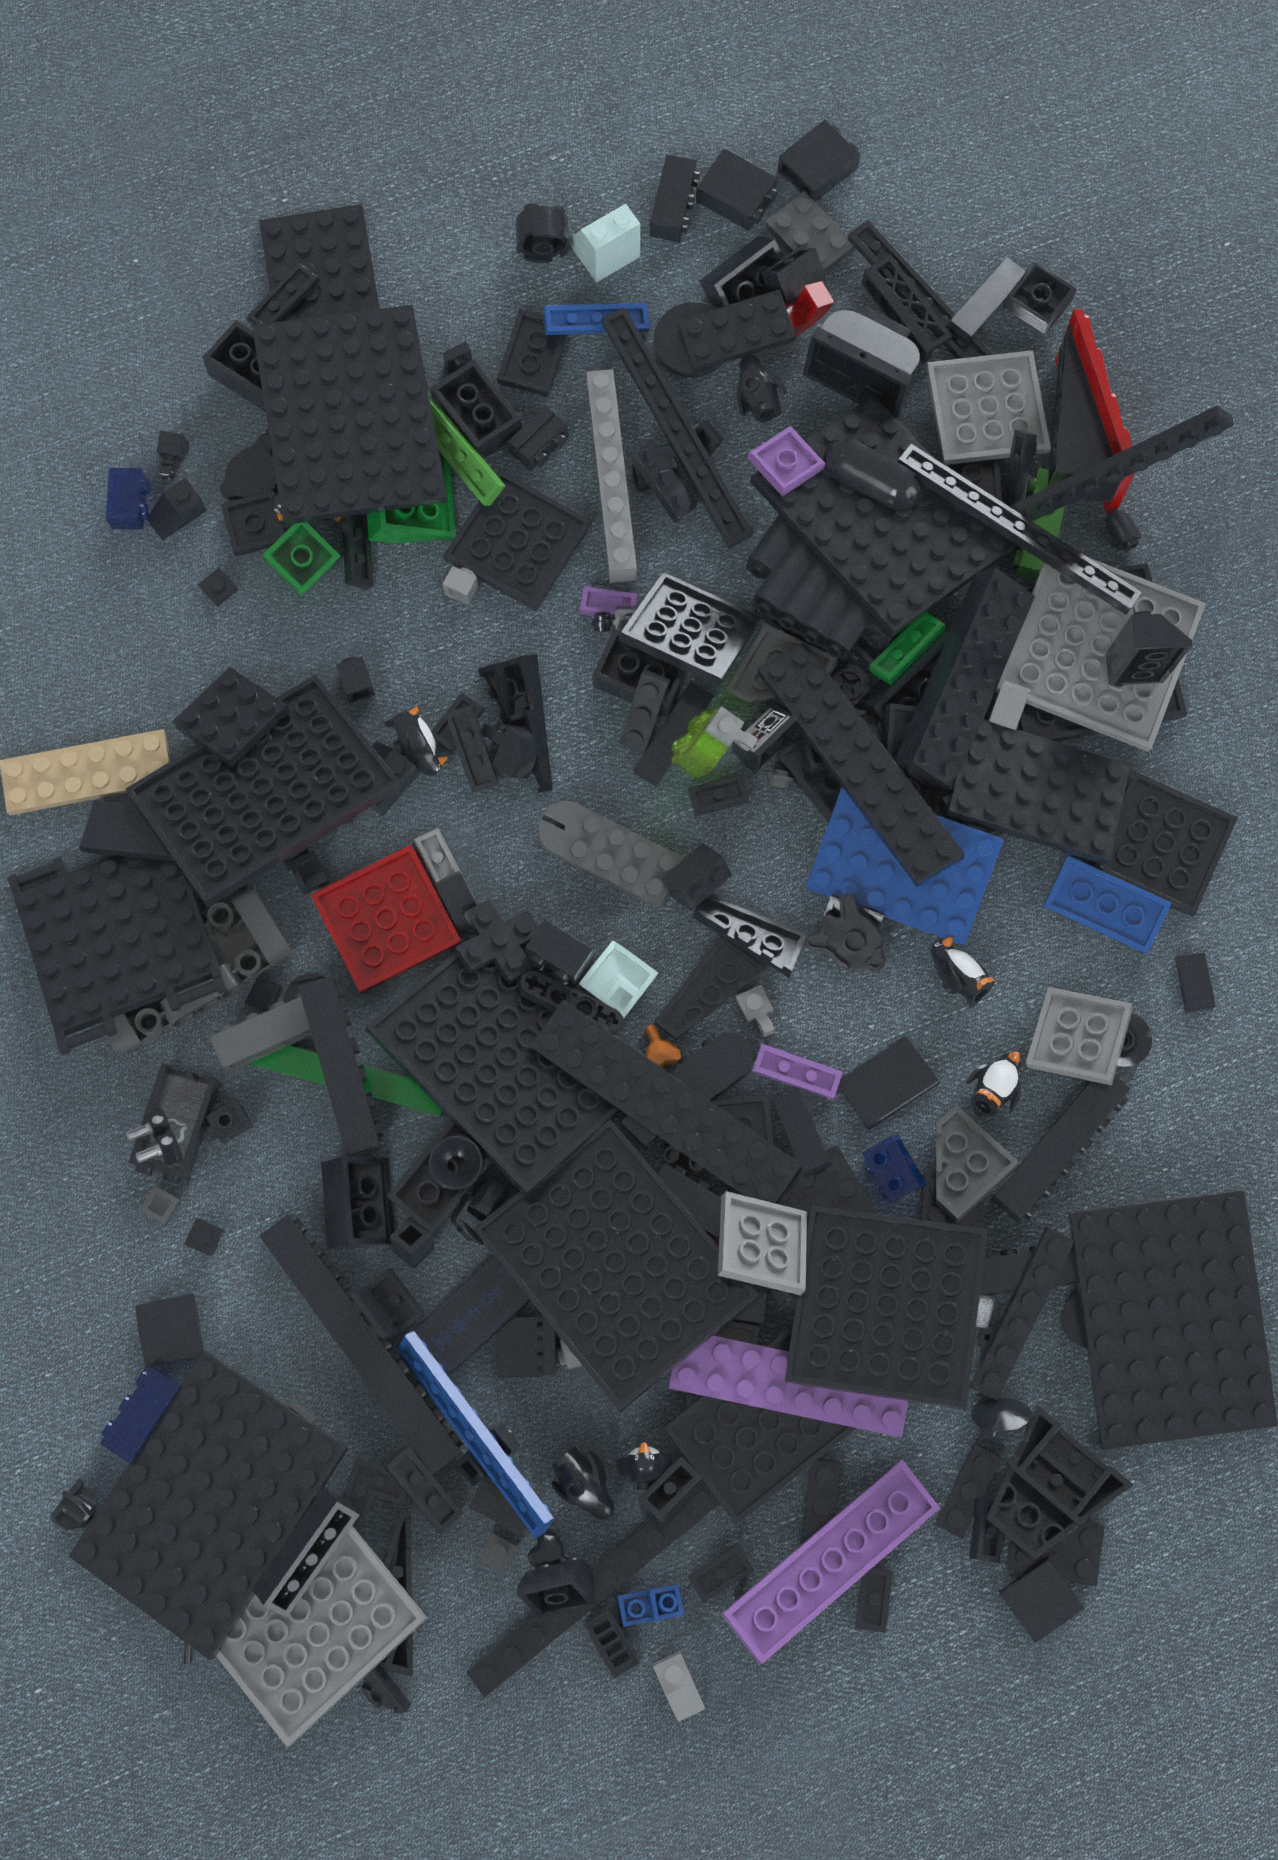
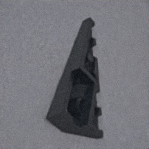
M537 654L522 655L505 662L494 663L478 669L480 677H485L490 687L488 691L490 697L496 699L502 711L499 715L503 723L511 726L525 727L535 739L537 755L531 773L534 774L540 786L537 789L538 793L552 791L553 786Z
M401 1508L384 1565L412 1598L411 1511ZM412 1633L379 1663L385 1671L412 1677Z

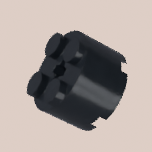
M535 203L525 205L524 211L516 217V248L518 254L521 252L524 254L525 260L535 263L553 262V257L560 255V259L565 257L569 252L568 218L565 214V209L561 206H539Z

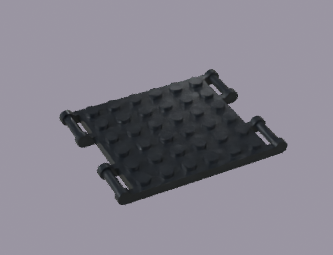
M114 855L68 873L65 863L60 856L52 859L53 862L19 876L14 874L7 877L54 1029L56 1043L62 1055L71 1053V1049L108 1035L111 1037L118 1034L114 1017L166 997L172 1012L180 1010L182 1005L215 992L221 994L228 991L192 885L175 861ZM55 873L58 874L57 878L26 890L22 889V886ZM213 979L212 982L177 995V992ZM103 1022V1024L100 1026H97L95 1028H92L90 1030L84 1031L82 1033L67 1038V1036L70 1034H73L75 1032L81 1031L83 1029Z

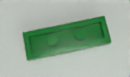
M926 612L912 622L869 665V670L891 685L945 630V624Z

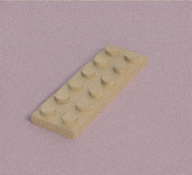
M164 729L0 760L7 813L15 815L127 793L125 788L170 762L166 732Z

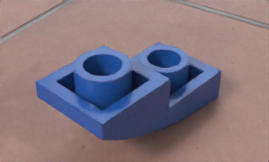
M678 1584L615 1596L621 1627L684 1615Z

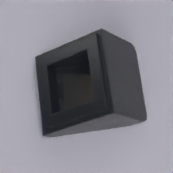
M257 977L245 1003L267 1012L269 1011V1006L277 1003L283 988L277 983Z

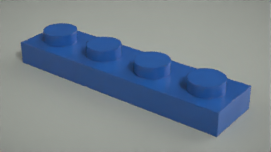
M647 303L544 305L542 311L545 335L606 333L601 324V318L624 307L639 332H648L650 324Z

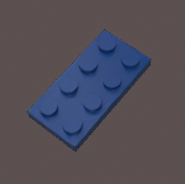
M1067 856L1043 907L1144 954H1148L1171 906V902Z

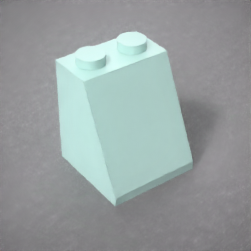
M627 204L584 227L569 239V245L596 283L640 257V223Z

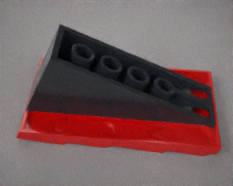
M1073 309L1055 358L1057 378L1047 488L1132 447L1129 431L1123 427L1116 395L1111 393L1101 349L1096 348L1090 319L1087 314H1084L1083 309ZM1135 473L1125 477L1121 482L1112 483L1102 488L1098 493L1089 494L1081 499L1102 501L1105 513L1111 514L1118 510Z

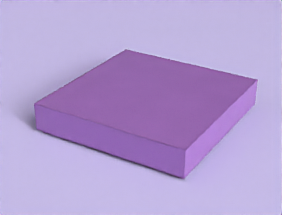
M791 426L748 454V459L782 496L825 467L822 459Z

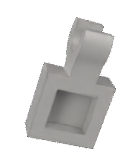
M722 706L718 708L704 732L726 747L730 746L733 741L745 751H748L749 748L752 749L758 740L750 733L740 730L744 722Z
M762 985L737 995L735 999L747 1024L756 1021L764 1038L774 1034L773 1030L775 1028L767 1016L774 1009Z

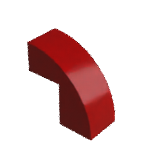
M822 281L804 286L796 302L785 305L796 337L818 322L834 304V300Z

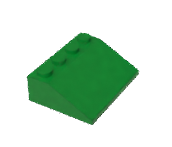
M440 452L439 456L447 502L367 513L369 541L397 544L451 540L455 538L456 529L450 464Z

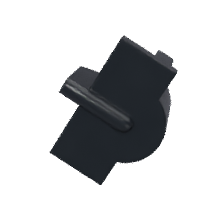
M79 1478L69 1492H62V1500L51 1513V1521L65 1530L86 1527L97 1512L95 1492L86 1487L84 1481Z

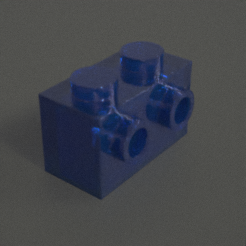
M109 468L106 520L111 529L144 530V520L149 518V506L146 503V495H150L151 482L149 478H146L142 468Z
M899 1134L889 1136L862 1153L865 1158L863 1163L867 1171L871 1175L874 1174L879 1182L878 1190L885 1200H889L891 1204L900 1201L927 1185Z

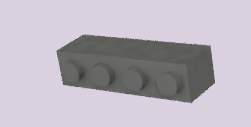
M300 993L295 995L294 1000L287 1003L280 1001L268 1007L269 1011L260 1015L253 1013L245 1016L242 1019V1023L233 1027L231 1025L222 1026L215 1031V1035L210 1036L222 1068L227 1073L312 1036Z

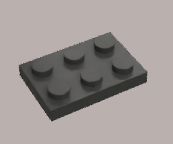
M805 191L765 221V227L790 253L799 247L816 248L824 273L855 250V247L847 240V234Z

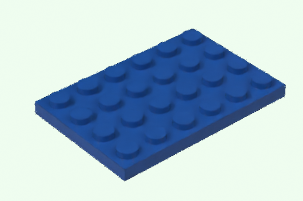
M841 788L805 888L828 897L832 894L842 897L845 893H852L855 895L857 903L884 912V917L944 939L952 936L953 942L965 946L1004 839L937 816L965 853L964 859L916 887L845 790Z

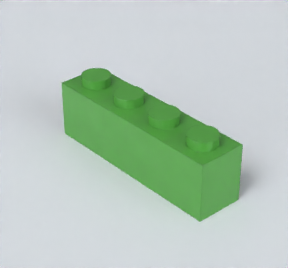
M1038 468L1035 477L1031 476L1026 492L1031 493L1030 496L1047 488L1048 469ZM1064 507L1056 510L1049 516H1043L1033 522L1058 538ZM1020 547L1019 550H1015L1012 560V566H1016L1014 576L1037 581L1044 562Z

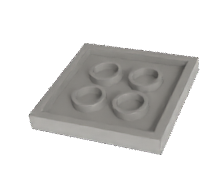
M1048 987L1027 1057V1068L1112 1085L1133 1010L1132 1003Z
M726 1191L721 1196L718 1276L801 1295L806 1288L807 1211Z

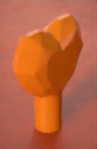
M655 1024L645 1027L644 1029L650 1041L645 1057L661 1068L665 1065L673 1066L678 1064V1060L681 1058L680 1050L670 1041L660 1038Z

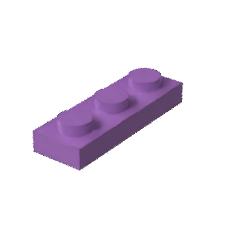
M761 1044L752 1070L753 1073L834 1100L843 1073L837 1069Z

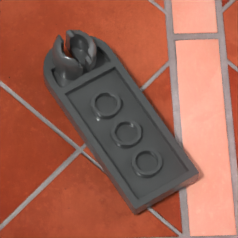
M560 801L551 805L543 814L538 826L539 842L548 853L657 908L661 907L668 893L662 877L684 860V857L571 801ZM553 820L563 825L565 829L562 830L548 823V821Z

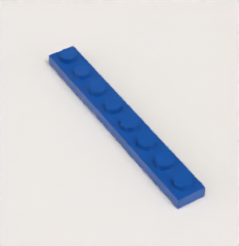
M414 1331L404 1335L397 1350L398 1354L536 1539L544 1534L554 1519L547 1505L542 1503L534 1493L529 1481L523 1478L515 1467L512 1458L505 1454L497 1443L494 1434L488 1431L481 1422L476 1410L470 1407L462 1396L461 1390L452 1383L446 1375L443 1366L431 1355L426 1343L420 1340Z

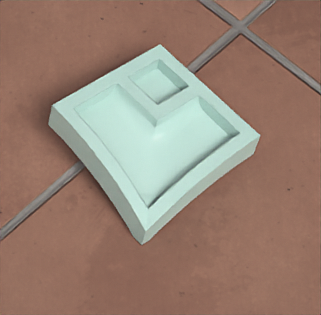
M612 941L583 977L579 985L601 1002L617 1009L625 1018L658 975V972L627 949Z

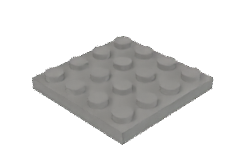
M1033 350L927 362L926 370L942 463L944 465L1009 458L1015 429L1025 430L1037 435V449L1033 455L1049 453L1051 447Z

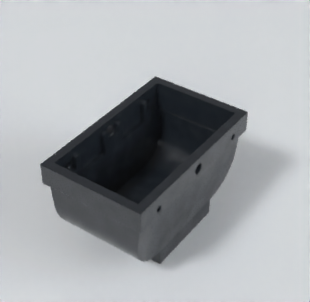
M863 306L860 313L840 310L832 313L821 328L817 327L812 334L802 375L858 404L874 395L898 419L908 397L920 354L916 345L909 340L911 330L865 306Z

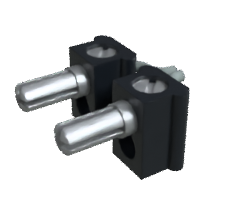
M161 1108L147 1116L149 1123L127 1132L129 1141L152 1133L157 1144L153 1147L136 1153L139 1163L160 1155L163 1156L167 1166L183 1162L179 1143L184 1139V1131L188 1130L186 1124H181L174 1118L167 1119L164 1110ZM169 1123H174L176 1127L181 1128L179 1139L176 1140Z

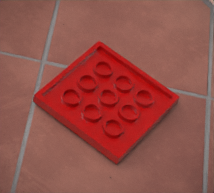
M412 845L310 894L360 994L462 944Z

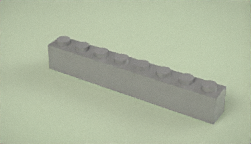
M613 369L587 372V390L610 583L637 581V566Z

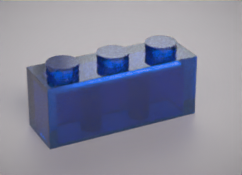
M151 1366L149 1371L145 1369L140 1374L135 1383L138 1387L132 1396L127 1395L118 1408L121 1411L115 1421H109L101 1433V1436L104 1438L100 1444L128 1463H132L135 1455L181 1388V1383L156 1367Z

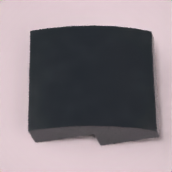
M194 1293L135 1306L145 1368L199 1357L203 1350H205L199 1327L200 1318Z

